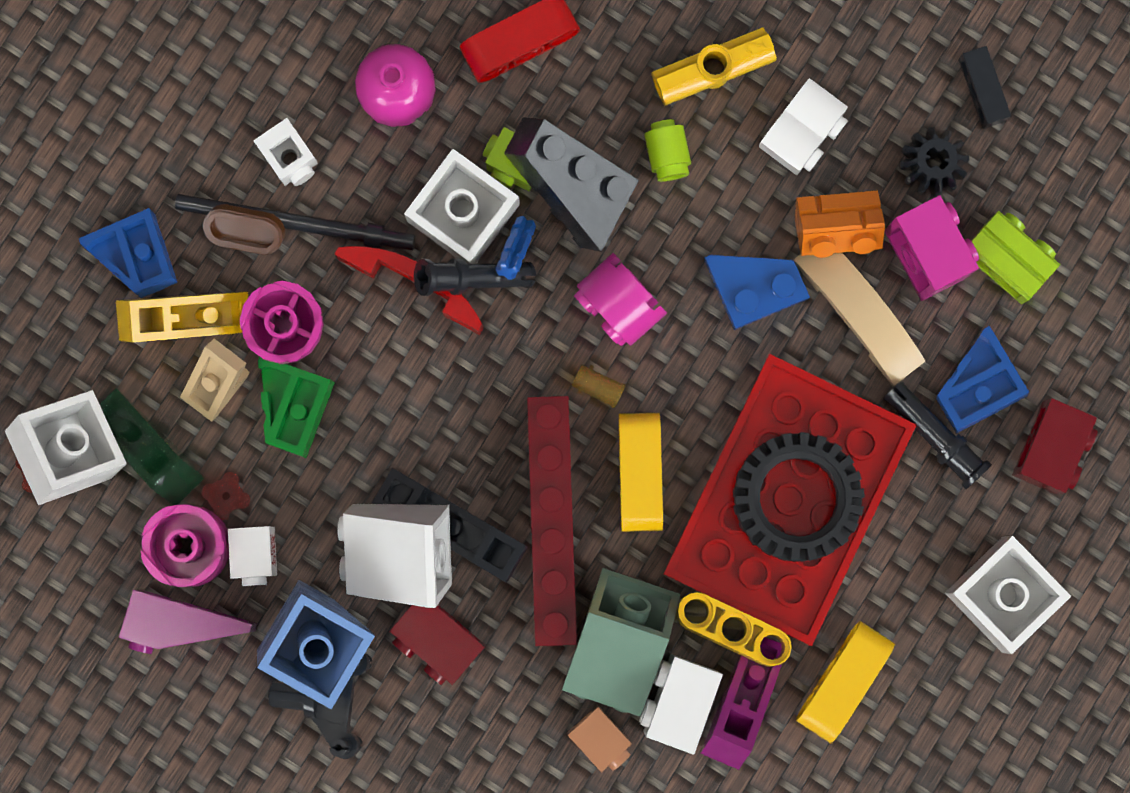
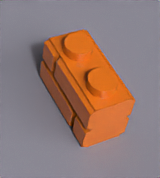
M878 190L796 198L795 226L801 256L814 255L815 257L825 258L833 253L855 252L857 254H868L874 250L883 249L885 222Z

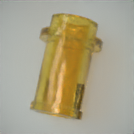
M581 365L571 385L578 389L577 394L580 395L584 392L615 408L626 385L594 371L593 365H590L589 368Z

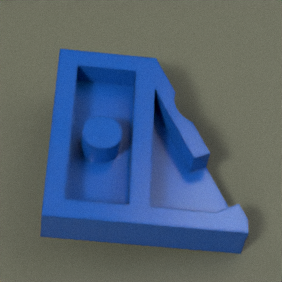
M150 208L79 238L80 244L140 298L178 283L156 216Z
M709 255L704 258L734 330L810 298L794 260Z
M988 326L984 328L968 354L965 355L958 365L956 371L943 386L936 400L957 434L1027 397L1029 390L993 330Z

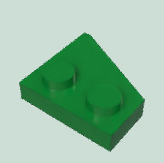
M259 356L258 368L262 370L264 391L261 392L262 409L266 414L263 424L265 443L307 458L335 382L287 364L265 361Z

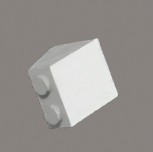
M352 504L343 513V516L339 518L338 538L339 541H344L345 556H342L340 560L339 573L341 581H346V594L436 608L452 585L449 505Z

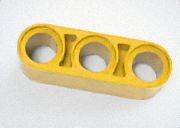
M619 413L621 531H663L660 413Z
M698 592L690 593L677 606V620L686 630L758 664L768 667L776 666L785 662L790 656L792 649L791 641L782 630L708 595ZM690 601H700L706 607L707 615L702 623L694 624L686 619L684 608ZM728 618L738 619L744 626V634L739 641H729L722 633L723 623ZM766 636H774L781 643V654L774 660L767 659L761 653L760 644Z
M858 621L803 704L796 717V721L831 744L841 733L888 660L895 643L862 621Z

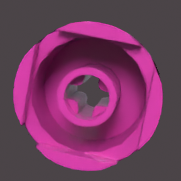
M614 253L609 255L577 284L579 291L574 294V297L589 313H592L594 316L598 313L602 315L606 321L601 327L620 346H623L626 342L632 346L667 314L661 306H658L655 310L653 309L659 302L635 275L622 264L621 260Z
M189 504L167 506L155 513L144 527L141 543L142 561L148 572L161 583L174 587L201 586L216 578L228 562V530L223 521L206 508ZM181 538L193 540L190 546L193 550L191 554H180L179 550L183 546L180 541Z

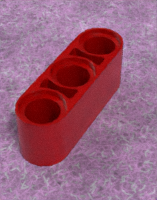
M541 0L469 37L460 44L459 48L477 82L484 83L570 40L581 29L565 0Z

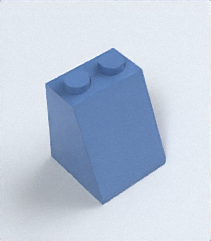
M298 580L257 649V668L332 709L374 639L375 634L334 599Z

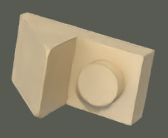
M213 339L205 346L180 398L212 422L247 379L250 373L245 368L247 363L216 339Z

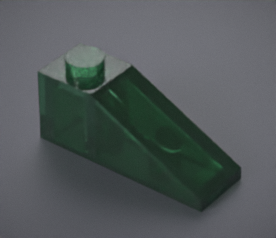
M117 388L99 404L124 459L152 490L171 504L178 505L205 478L187 457Z

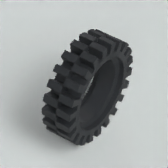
M805 432L798 434L787 433L766 441L746 458L736 476L735 488H733L735 506L733 507L742 532L746 533L749 537L748 540L753 545L758 546L762 549V552L769 556L772 555L785 561L799 562L827 556L849 540L848 537L851 533L855 532L859 525L857 524L859 516L863 514L862 498H865L864 488L861 489L860 480L862 478L860 472H856L852 458L849 455L846 456L841 451L843 448L836 443L828 442L827 438L820 435L813 436ZM802 459L813 462L827 472L833 482L836 492V504L833 514L826 525L810 535L793 536L783 533L769 523L763 513L760 503V490L763 480L773 467L785 460Z

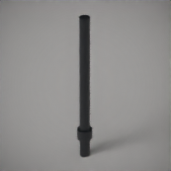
M178 194L175 201L176 210L207 215L213 207L220 204L268 212L277 216L282 221L285 229L364 242L365 247L381 249L383 245L413 251L416 235L385 230V225L368 223L367 226L183 194Z

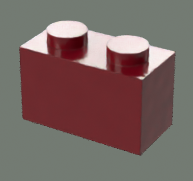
M1053 398L1043 401L1012 476L1056 495L1066 493L1068 488L1074 489L1082 472V467L1078 466L1083 451L1089 452L1097 437L1098 430L1093 428L1097 417Z
M411 605L390 630L396 637L392 642L394 646L409 658L414 654L418 655L427 663L423 670L440 685H443L446 680L453 685L486 647L482 641L439 605L436 608Z

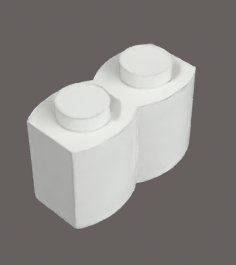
M809 78L760 142L759 148L795 175H798L803 168L810 172L824 154L819 149V146L825 138L829 136L834 140L847 124L848 120L843 115L848 106Z

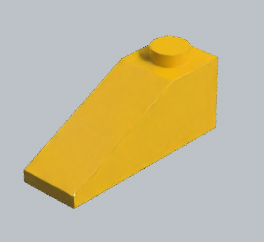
M248 292L116 300L119 341L144 342L242 333L240 316L243 304L248 299Z

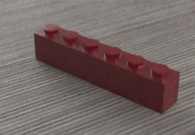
M569 396L527 397L535 646L577 645Z

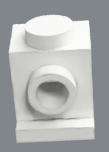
M288 118L253 140L284 186L290 182L294 186L301 185L314 175L315 172L312 167L318 163ZM287 153H296L297 160L289 165L283 162V158Z

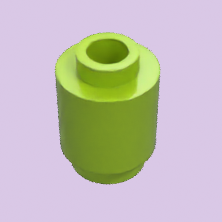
M672 119L651 124V131L646 132L644 137L652 173L657 174L659 182L673 181L688 176V166L691 165L684 126L675 125Z

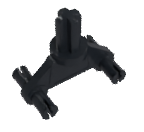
M366 653L363 655L332 709L289 685L278 682L273 683L268 693L269 705L277 708L304 711L305 717L312 718L313 722L316 723L331 748L329 749L333 756L341 759L352 758L362 748L360 746L362 744L361 738L349 733L356 676L366 673L371 668L372 664L370 662H372V658Z

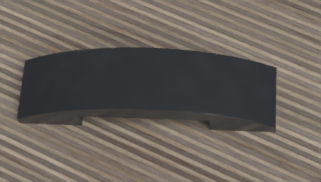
M394 468L391 469L372 501L373 504L449 505L451 550L506 583L528 548L521 542Z

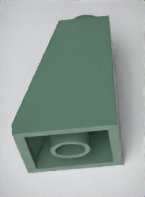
M602 568L562 690L572 693L581 699H589L613 707L617 711L641 717L670 639L680 594Z

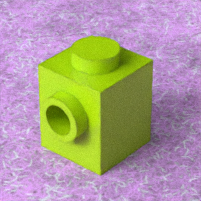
M504 127L499 137L494 134L491 136L484 149L483 156L487 158L485 162L486 169L491 172V177L505 187L511 188L515 184L530 192L531 186L504 154L515 133Z

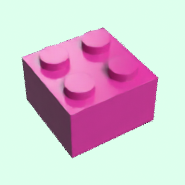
M941 195L896 217L884 231L921 301L959 283L979 269L976 263L979 260V255L974 244L969 238L964 240L957 227L960 224V220L956 210L950 202L944 203Z

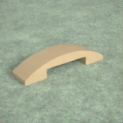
M833 253L825 258L815 257L814 255L801 256L800 254L794 259L796 266L814 289L824 295L870 353L868 356L892 386H895L925 362L922 354L889 307L843 253Z

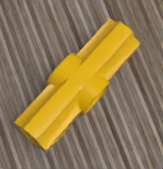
M764 27L723 44L708 45L700 53L655 70L651 75L659 98L664 106L708 88H720L728 80L775 62L777 57L771 38ZM708 59H717L724 65L725 70L720 74H710L705 70L703 63Z

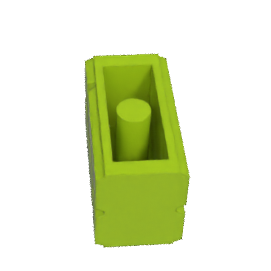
M998 211L971 239L979 255V260L976 263L984 273L1022 305L1033 297L1060 264L1054 259L1056 256L1055 251L1047 243L1040 239L1034 242L1023 232L1025 225L1011 213L1003 215Z

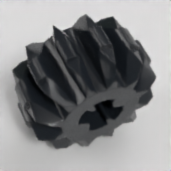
M930 127L926 131L925 137L916 132L911 137L913 145H904L901 150L903 155L909 159L901 161L899 169L912 171L905 178L904 182L907 185L912 184L915 180L920 182L917 188V193L920 195L927 190L928 186H930L934 197L942 194L943 187L949 192H953L957 188L955 179L963 180L967 176L965 169L960 166L968 163L969 155L957 154V151L962 148L964 142L957 140L953 145L948 142L952 133L950 130H945L940 138H938L934 127ZM938 157L942 163L939 166L936 165L930 168L926 162L929 158L934 159Z

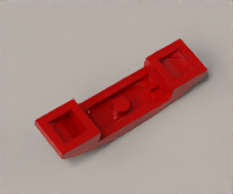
M360 246L338 247L334 254L342 263L373 279L382 265L414 282V269L417 261L403 255L378 248ZM448 291L433 292L448 300L442 311L444 317L478 335L481 334L483 325L474 309L462 294L452 295Z

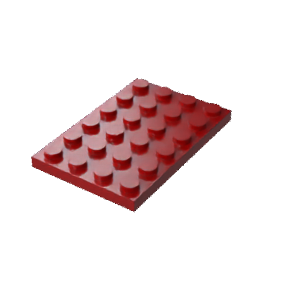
M769 354L663 574L812 646L917 424ZM805 432L809 433V435H820L827 438L828 442L836 443L843 448L841 451L846 456L849 455L854 461L853 466L856 472H860L862 478L860 484L861 489L864 488L865 498H862L864 509L862 516H859L857 522L859 525L855 532L851 533L848 537L849 540L843 546L834 550L835 552L810 561H785L762 552V549L753 545L748 540L749 537L746 533L742 532L738 517L734 512L733 488H735L736 476L743 466V462L756 448L782 434ZM791 459L777 464L768 472L760 490V503L769 523L777 530L788 535L806 536L819 531L827 524L835 508L836 492L827 472L819 465L808 460Z

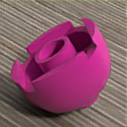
M400 44L382 45L369 52L360 63L355 79L356 95L364 111L377 123L391 127L406 126L415 122L417 118L422 116L432 106L436 92L434 73L426 58L413 48Z
M277 281L253 291L243 304L240 316L243 338L250 350L265 361L278 364L297 362L309 355L319 343L324 326L322 310L314 296L299 284L287 281Z

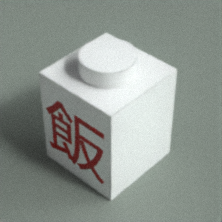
M275 527L228 529L230 579L242 578V586L267 585L266 577L277 576Z

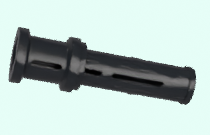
M451 258L448 262L433 263L430 259H420L417 261L414 269V284L421 296H430L434 291H448L452 295H461L468 288H531L535 284V279H526L525 276H536V270L531 262H524L516 278L507 280L505 276L497 274V263L467 264L461 258Z
M903 381L899 382L883 398L904 419L917 424L915 430L938 452L936 455L937 461L941 465L946 463L963 481L961 485L965 489L969 488L991 467L992 464L988 460L982 461L966 444L967 439L963 435L958 434L955 436L907 388Z

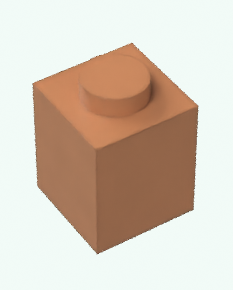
M598 705L567 732L570 739L601 773L607 767L612 771L616 770L631 755L626 750L632 745L631 741Z

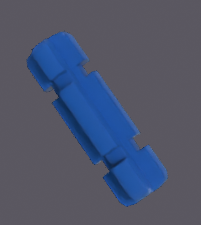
M525 216L516 218L511 228L510 236H508L501 253V258L496 266V272L499 276H505L507 280L516 278L531 242V236L536 229L533 220H527Z

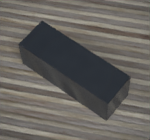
M987 46L963 53L958 60L982 128L985 129L1006 122L1011 117V113Z

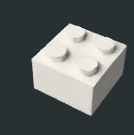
M452 149L404 215L409 224L453 256L461 258L467 264H476L519 207L520 202L518 195Z
M93 390L20 414L5 430L38 505L110 480L127 464Z
M1014 536L1002 537L945 592L1002 653L1013 654L1071 597Z
M673 654L670 655L668 662L662 660L653 682L656 686H659L654 701L647 699L639 719L640 725L645 726L643 730L645 736L694 755L723 674Z

